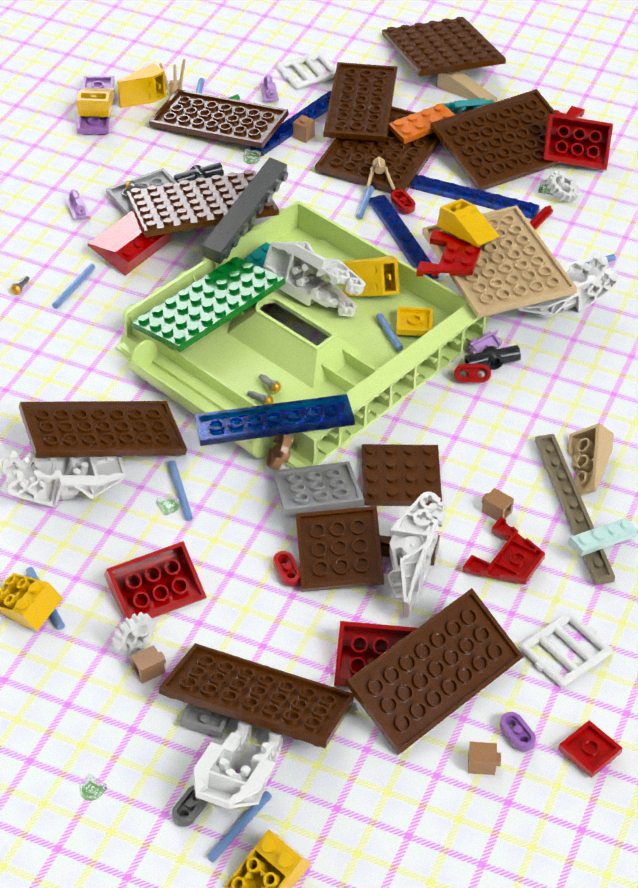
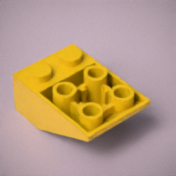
M154 63L117 81L120 108L155 103L166 97L165 70Z
M85 87L81 89L77 96L78 116L109 117L115 88Z
M461 198L440 207L437 226L442 228L443 231L455 235L458 239L465 240L472 246L479 247L499 238L498 233L474 204Z
M394 256L342 261L366 284L363 293L358 296L400 294L398 260ZM343 284V292L345 295H347L348 297L357 296L355 294L350 295L349 293H347V290H345L346 285Z
M13 573L0 588V613L26 628L38 631L63 598L49 582Z
M268 829L224 888H292L312 863L282 837Z

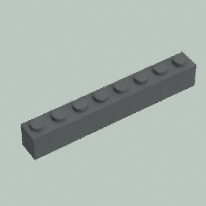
M271 157L268 158L202 244V257L219 264L229 257L233 247L235 248L238 245L239 239L245 236L248 227L254 224L257 215L261 214L266 203L271 201L272 195L278 192L282 182L287 180L289 174L287 172V164Z

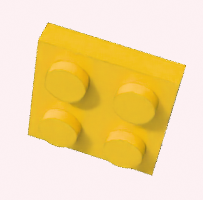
M398 306L396 335L423 336L433 329V308Z

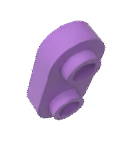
M515 712L503 714L500 728L514 747L523 752L532 750L535 746L536 736L524 719Z

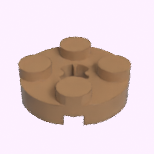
M284 432L277 434L273 440L276 444L273 448L269 449L266 458V465L269 468L279 470L283 462H288L291 455L289 448L293 443L294 436Z

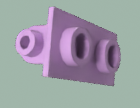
M266 75L263 78V83H260L263 101H279L276 84L270 75Z
M72 189L66 202L73 219H82L90 216L82 196H79L77 190Z
M499 330L492 333L488 331L482 338L472 339L468 343L465 353L469 351L470 355L481 353L488 346L499 348L502 344L501 338L496 336Z

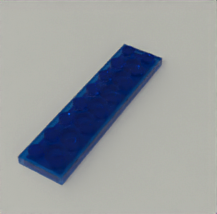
M347 394L194 414L200 446L355 425V418Z

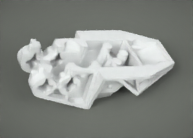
M272 242L263 265L266 270L285 278L286 284L281 286L280 290L307 306L316 301L326 308H338L339 316L353 317L356 313L357 305L336 285H346V292L357 296L363 293L366 285L341 260L326 259L319 254H315L309 242Z
M597 252L594 253L589 264L585 263L584 259H578L562 265L559 260L558 262L576 285L577 293L521 307L518 310L555 316L559 311L575 307L579 313L617 287L619 284L617 272L615 269L612 270L611 267L607 268V257H603L602 254L598 255ZM604 272V276L600 280L596 279L597 276Z
M11 451V454L4 457L1 461L2 470L7 475L6 487L9 494L51 507H56L58 500L74 498L80 491L93 499L126 478L122 459L118 456L35 458L33 451H31L29 456L20 461L18 453Z
M433 492L421 494L390 530V536H392L390 541V558L394 570L388 574V580L397 602H402L403 615L409 618L419 598L431 564V557L438 539V534L434 533L435 529H437V526L442 527L445 516L439 514L443 512L445 503L440 502L441 498ZM428 500L432 501L429 506L426 505Z
M239 721L236 732H231L223 745L211 742L193 770L195 797L211 802L213 807L225 809L258 805L283 744L282 734L270 731L268 742H263L259 754H255L252 757L251 768L249 766H242L241 773L238 774L235 773V770L247 748L252 733V725Z

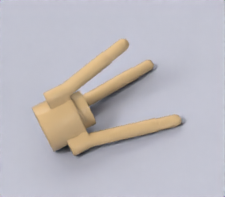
M185 59L182 61L179 80H177L176 64L173 65L174 80H170V83H168L165 74L166 90H169V94H173L177 89L182 90ZM159 63L160 68L164 70L162 63Z
M377 157L373 160V167L370 168L366 187H370L374 173L382 174L385 172L392 190H395L388 167L385 166L383 158Z

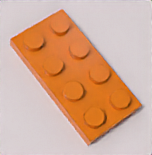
M441 103L389 123L388 129L401 142L406 144L434 133L430 128L432 122L454 116V114Z

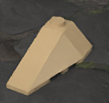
M461 71L438 74L437 88L469 100L485 98L486 100L493 99L494 102L497 101L496 96Z
M600 423L569 434L568 453L572 457L573 462L571 465L575 469V481L581 496L597 491L613 450L614 433Z

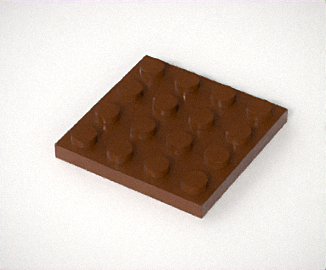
M362 444V491L364 506H411L424 492L435 493L441 498L440 502H442L438 445ZM428 500L426 505L429 506L432 501Z
M377 506L296 513L302 592L384 584Z

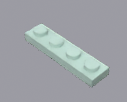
M623 518L571 536L568 544L581 557L637 536L638 530L627 518Z

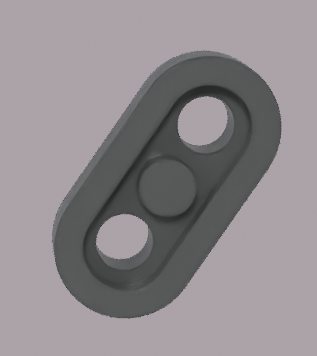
M194 785L187 789L172 809L173 821L178 826L186 827L191 825L208 804V801L202 799L194 801V799H197L195 797Z

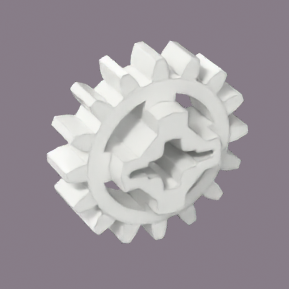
M554 171L547 178V188L551 189L550 193L555 198L559 197L560 201L564 200L566 203L568 201L572 203L579 196V186L575 185L576 181L571 176L568 177L566 173L562 174L561 171H558V173Z
M142 612L138 616L135 613L132 614L131 619L125 618L123 624H119L120 629L114 631L116 634L112 638L114 647L122 655L125 653L127 656L131 652L136 654L139 648L143 650L146 644H150L149 639L155 636L152 632L157 630L155 627L156 622L147 613L143 614Z

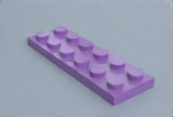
M84 76L82 89L85 87L114 88V76ZM111 112L109 117L103 118L78 116L77 134H109Z

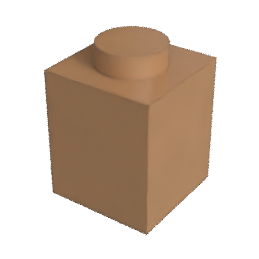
M301 115L293 122V138L307 143L315 136L314 119Z
M494 488L482 498V513L496 521L500 516L506 519L513 511L514 498Z
M154 645L131 655L132 670L142 684L165 673V656L161 651L158 652Z
M470 741L468 773L495 775L496 766L501 765V753L497 752V743Z

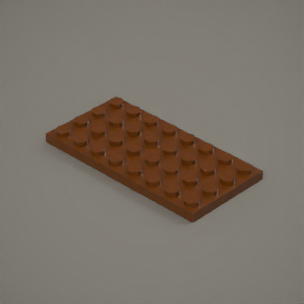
M337 62L323 137L386 142L398 67Z
M177 89L150 119L149 125L150 127L170 130L172 132L176 131L229 143L263 148L287 118L289 112L288 109Z
M54 401L19 403V411L35 458L186 455L187 447L167 401Z
M471 588L344 683L397 755H399L524 656Z
M197 643L191 647L159 687V694L170 699H176L189 705L207 709L210 712H216L231 719H237L252 726H258L322 748L327 747L355 701V696L350 692Z

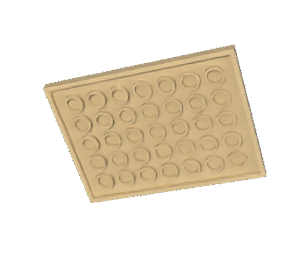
M517 205L482 213L498 233L499 238L479 246L481 254L473 275L450 276L477 318L577 293L576 285ZM437 224L422 228L423 236L438 259L441 260L445 247L430 244L433 229L453 237L456 236L443 231Z

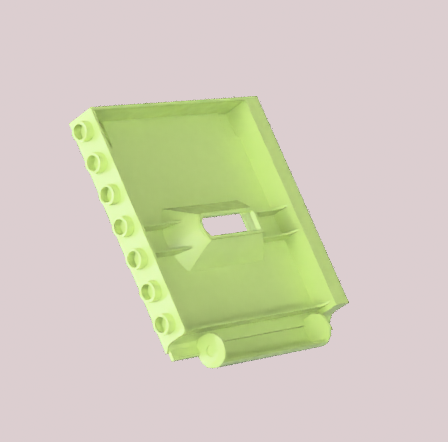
M296 201L285 209H279V215L271 217L262 224L254 225L251 231L239 239L238 245L235 248L233 247L229 257L224 259L221 264L204 258L200 264L189 271H182L175 280L164 287L156 288L147 298L137 304L129 305L123 314L124 336L120 344L116 346V350L129 358V370L257 458L265 457L269 449L275 446L276 443L273 440L278 433L284 432L294 436L293 443L289 448V452H291L290 458L287 463H282L290 469L320 464L461 356L472 339H480L484 335L486 317L477 318L463 296L423 274V277L416 276L417 269L397 258L400 294L349 296L357 305V310L353 317L339 316L338 308H326L316 301L307 306L278 288L181 352L132 328L131 322L140 315L150 311L153 307L158 306L166 299L174 296L180 290L190 286L193 282L198 281L232 258L239 257L244 260L245 257L265 242L269 244L272 242H309L315 254H319L326 259H339L341 261L393 256L302 202ZM337 284L336 286L343 292V284ZM276 303L326 334L329 338L316 346L261 311L260 308L265 304ZM398 306L433 308V329L423 336L396 335ZM378 313H382L403 346L402 351L398 352L376 318ZM263 374L271 380L280 382L281 390L278 393L270 392L268 386L259 379V375ZM248 391H254L262 395H271L274 399L272 406L264 407L259 401L247 396Z

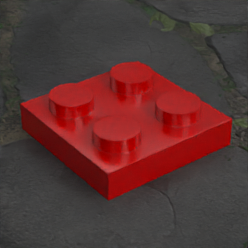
M590 720L561 742L558 747L561 753L591 778L619 756L623 749Z

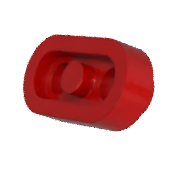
M397 189L391 192L392 203L402 213L410 214L415 211L416 203L406 191Z
M460 364L454 370V378L460 383H485L491 376L490 368L484 364ZM464 371L466 376L461 377L459 373ZM482 371L484 377H479L478 372Z
M287 551L276 553L273 557V565L281 582L289 587L298 585L301 581L300 569L293 555Z

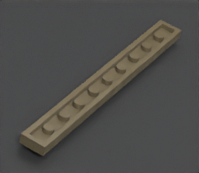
M555 435L536 436V446L573 534L577 535L594 529ZM604 549L583 556L594 585L615 581L614 572Z

